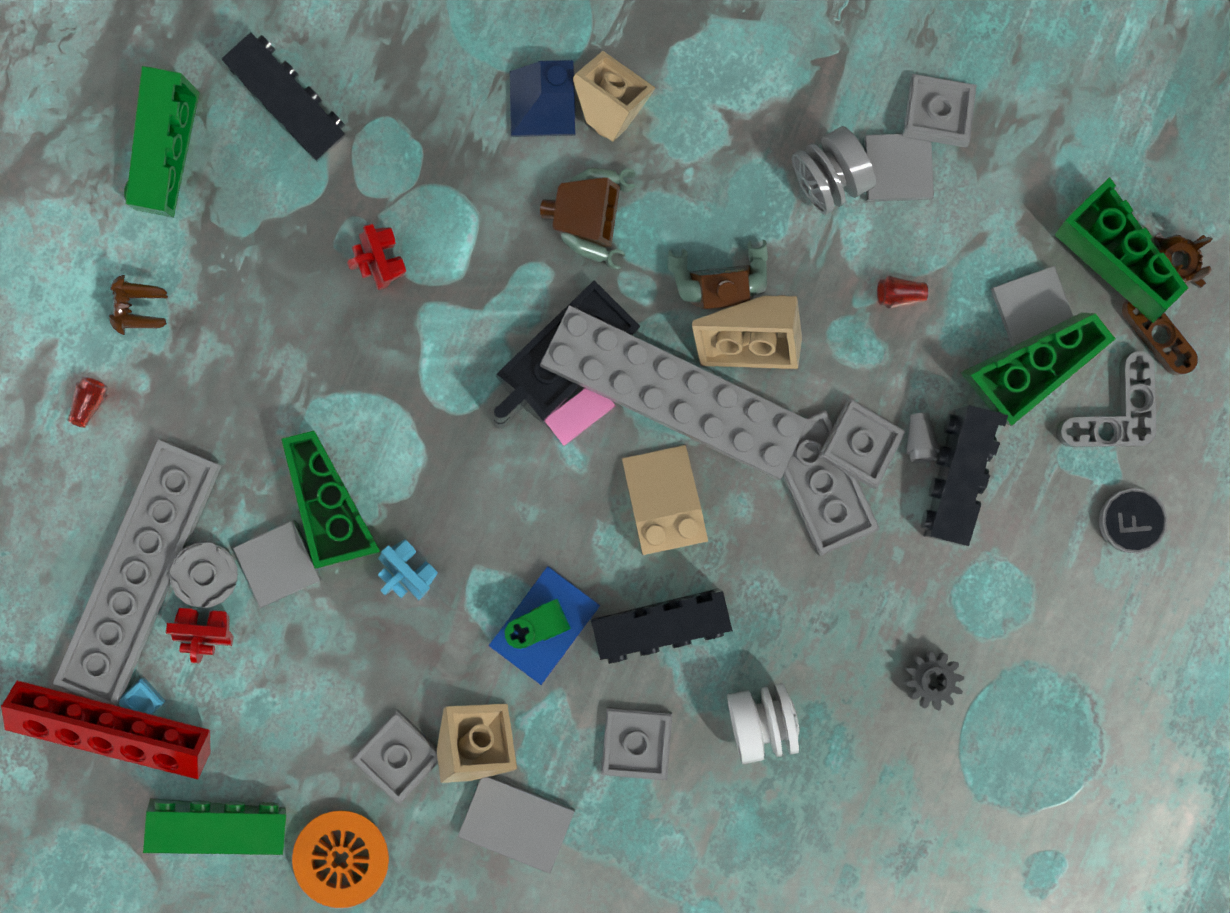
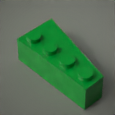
M142 66L129 178L124 188L125 204L136 211L174 218L200 94L182 73Z
M310 431L282 438L314 569L381 552L317 433Z
M150 798L146 811L143 853L283 855L286 809L279 807V803L261 802L259 806L245 805L244 802L239 801L211 803L201 800L182 801Z

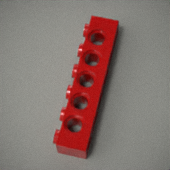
M16 680L1 705L6 731L197 780L211 753L209 729Z

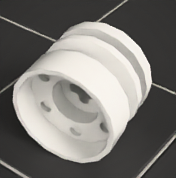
M783 683L774 686L776 700L773 701L767 686L762 687L761 703L755 704L749 690L727 694L733 732L742 764L764 760V744L767 743L771 744L776 757H781L782 740H785L790 755L799 753L797 714L794 703L790 699Z

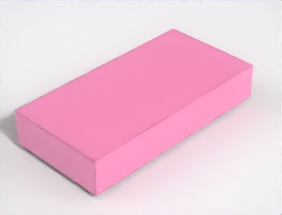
M585 388L553 412L545 422L563 446H565L616 406L611 400Z

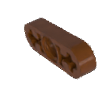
M1128 300L1124 302L1122 306L1124 318L1168 373L1178 376L1190 373L1196 368L1198 363L1196 351L1165 313L1154 323L1150 322L1144 327L1142 323L1148 321L1143 314L1135 315L1133 312L1135 307ZM1157 325L1164 327L1168 334L1167 340L1163 344L1155 342L1152 338V330ZM1174 342L1177 344V346L1171 348V351H1163L1164 348L1170 347ZM1184 354L1186 357L1183 361L1185 366H1176L1174 363L1177 360L1176 355Z

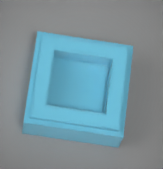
M144 677L121 696L118 704L123 708L152 715L166 701Z

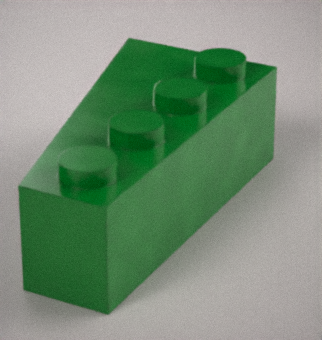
M1109 177L1063 222L1055 236L1154 323L1188 289V286L1164 252L1160 253L1151 241L1152 235L1146 227L1142 228L1132 214L1134 210L1127 200L1123 201L1115 190V183Z
M1081 312L960 372V374L991 411L1007 414L1006 424L1013 426L1116 338L1096 313Z

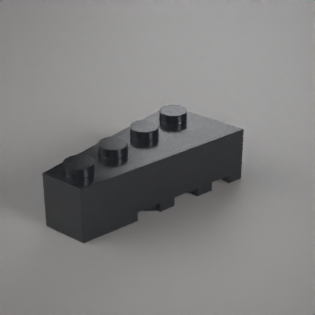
M250 32L222 58V61L244 86L262 102L264 107L285 127L309 155L318 162L345 137V133L341 129L346 125L333 111L327 115L318 105L322 102V99L310 86L305 89L302 88L295 80L299 74L286 60L282 64L277 61L272 55L275 48L263 35L256 38Z
M971 405L955 409L953 414H948L944 426V433H948L946 444L940 447L936 464L940 465L938 477L932 479L929 488V496L933 498L930 510H925L921 522V528L925 529L924 537L960 546L970 545L981 508V501L976 500L978 494L982 495L987 488L990 474L986 465L987 462L992 460L993 455H997L1000 442L997 441L995 435L998 425L1005 427L1008 419L1007 414Z

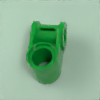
M557 598L530 610V613L508 623L505 628V639L513 648L522 649L539 641L555 637L570 630L571 627ZM519 624L521 628L528 627L529 633L525 635V642L521 643L519 638L513 640L511 634L515 631L514 625Z

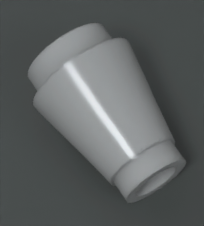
M916 413L910 415L907 454L910 455V461L924 463L937 460V452L940 449L930 420V414Z

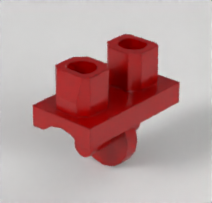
M373 224L363 227L364 232L359 234L361 244L352 246L355 257L348 260L347 264L351 270L359 269L362 278L373 275L377 289H385L393 280L406 273V267L401 256L387 260L385 258L383 250L392 248L396 244L392 228L375 229Z
M179 608L174 623H167L165 633L171 634L173 641L188 642L180 644V653H190L191 663L200 664L203 655H214V645H233L234 636L229 631L230 619L227 612L209 611L207 626L197 625L199 616L197 610Z

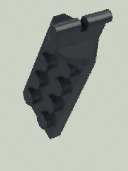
M595 280L569 304L630 335L636 333L640 328V325ZM568 306L496 374L497 379L510 393L494 409L493 424L496 428H504L522 408L543 423L580 387V385L540 367Z

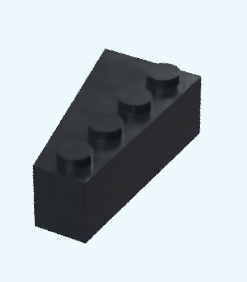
M719 588L591 619L600 660L607 659L608 664L627 660V654L640 652V656L650 655L659 652V647L672 645L673 648L683 647L692 644L691 640L699 638L711 640L724 636L726 632L733 631L724 593Z

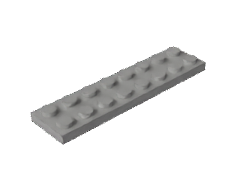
M570 305L540 364V367L777 480L782 478L808 419Z
M158 439L53 681L54 685L84 698L119 706V700L127 688L170 588V567L174 557L184 547L188 546L222 465Z

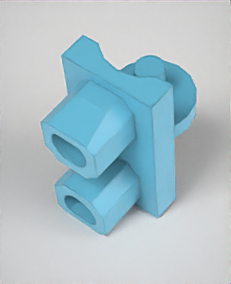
M406 539L397 543L392 548L388 545L381 551L378 560L386 568L378 575L386 585L380 591L386 596L393 590L402 598L408 591L400 584L401 582L418 600H421L430 589L429 586L438 572L426 561L415 572L406 564L416 553L414 547Z

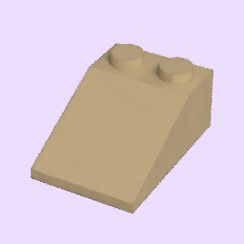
M761 296L698 318L692 322L701 366L798 369L802 332L797 296Z
M686 445L622 458L642 555L708 542Z

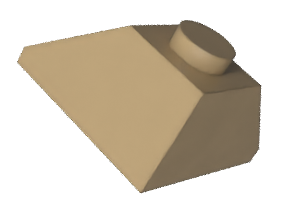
M604 51L580 69L573 77L586 123L593 127L599 135L610 139L612 142L628 128L655 90L654 86Z
M508 704L448 706L444 708L437 745L441 783L473 781L517 769Z

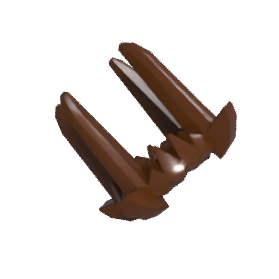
M1159 232L1154 236L1158 251L1160 253L1164 252L1171 264L1174 252L1181 251L1188 257L1186 268L1181 269L1183 267L1182 264L1173 265V267L1185 283L1191 282L1198 288H1202L1206 284L1202 278L1209 275L1212 269L1210 266L1202 268L1203 255L1200 248L1210 243L1213 238L1202 235L1193 242L1177 234L1164 238Z
M125 275L118 276L113 280L110 287L114 295L113 314L109 315V321L113 329L125 335V328L157 329L167 324L165 318L128 314L132 313L129 309L132 304L128 303L130 301L129 298L167 299L168 295L165 289L158 286L124 282Z

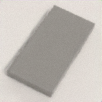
M826 410L806 418L808 421L783 474V478L819 556L880 530L859 481L818 457L833 428Z

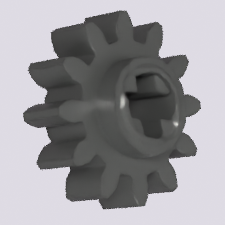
M930 650L926 652L925 661L915 655L916 668L905 667V670L912 675V679L904 680L903 684L914 688L908 697L915 700L921 696L919 705L924 709L929 706L930 701H932L934 709L938 711L941 710L942 700L950 705H954L953 698L950 695L952 693H963L955 684L965 679L964 676L954 673L959 667V663L951 661L946 664L948 654L943 652L939 654L937 660L933 651ZM931 674L938 676L936 678L938 683L936 687L929 684L931 682L929 678Z

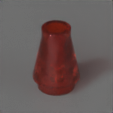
M893 276L880 279L878 282L879 305H885L888 309L927 301L928 285L926 282H915Z
M82 377L81 381L75 384L67 421L75 426L86 428L90 419L108 397L106 394L108 387L96 379Z

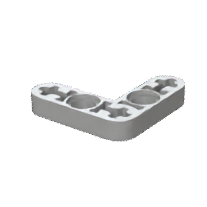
M1136 351L1127 354L1121 360V416L1073 417L1065 419L1057 427L1056 433L1060 443L1067 447H1135L1151 443L1156 436L1155 365L1152 357L1146 352ZM1137 358L1138 363L1144 365V369L1138 371V381L1145 380V384L1140 383L1130 386V381L1137 380V371L1130 368V363L1135 362ZM1134 390L1142 391L1146 397L1145 404L1141 408L1134 407L1130 402V395ZM1146 412V417L1139 418V427L1145 429L1146 433L1139 438L1138 435L1132 434V428L1138 427V417L1131 418V413ZM1104 422L1109 423L1114 428V436L1109 441L1102 440L1098 434V428ZM1074 423L1075 429H1089V435L1076 436L1073 441V437L1067 435L1066 430L1072 428Z

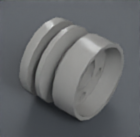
M844 126L823 136L821 139L822 149L816 144L811 143L807 145L806 152L800 149L792 155V164L802 190L815 208L824 215L833 211L834 205L838 207L844 205L846 202L844 190L851 197L856 198L876 185L874 170L865 150L855 135Z

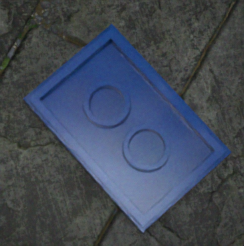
M547 566L489 644V647L542 685L598 610L600 604ZM558 598L571 627L570 630L522 649L513 648L508 644L505 639V628L508 623L530 613V610ZM519 624L514 625L515 631L511 634L513 640L519 638L521 643L525 642V635L529 633L528 627L521 628Z

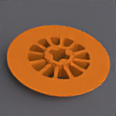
M331 811L314 818L300 832L292 854L294 875L301 889L317 903L332 908L356 906L372 897L382 885L389 864L387 844L380 830L366 817L351 811ZM333 831H341L340 843H338ZM347 831L355 834L349 844H346ZM327 835L331 845L323 841L321 837ZM360 837L365 844L353 849L352 845ZM316 845L321 847L327 853L315 852ZM368 849L369 857L356 855L362 850ZM335 851L339 854L343 852L348 853L349 856L346 859L348 865H345L343 862L338 865L335 863L334 860L337 857ZM314 859L326 860L327 862L317 867L315 866ZM356 863H368V870H364ZM330 868L326 878H323L319 871ZM351 869L362 876L359 881H356ZM334 872L337 873L336 884L328 881ZM343 873L346 875L350 883L349 885L342 884Z

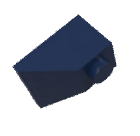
M573 60L538 61L510 71L511 137L576 136Z

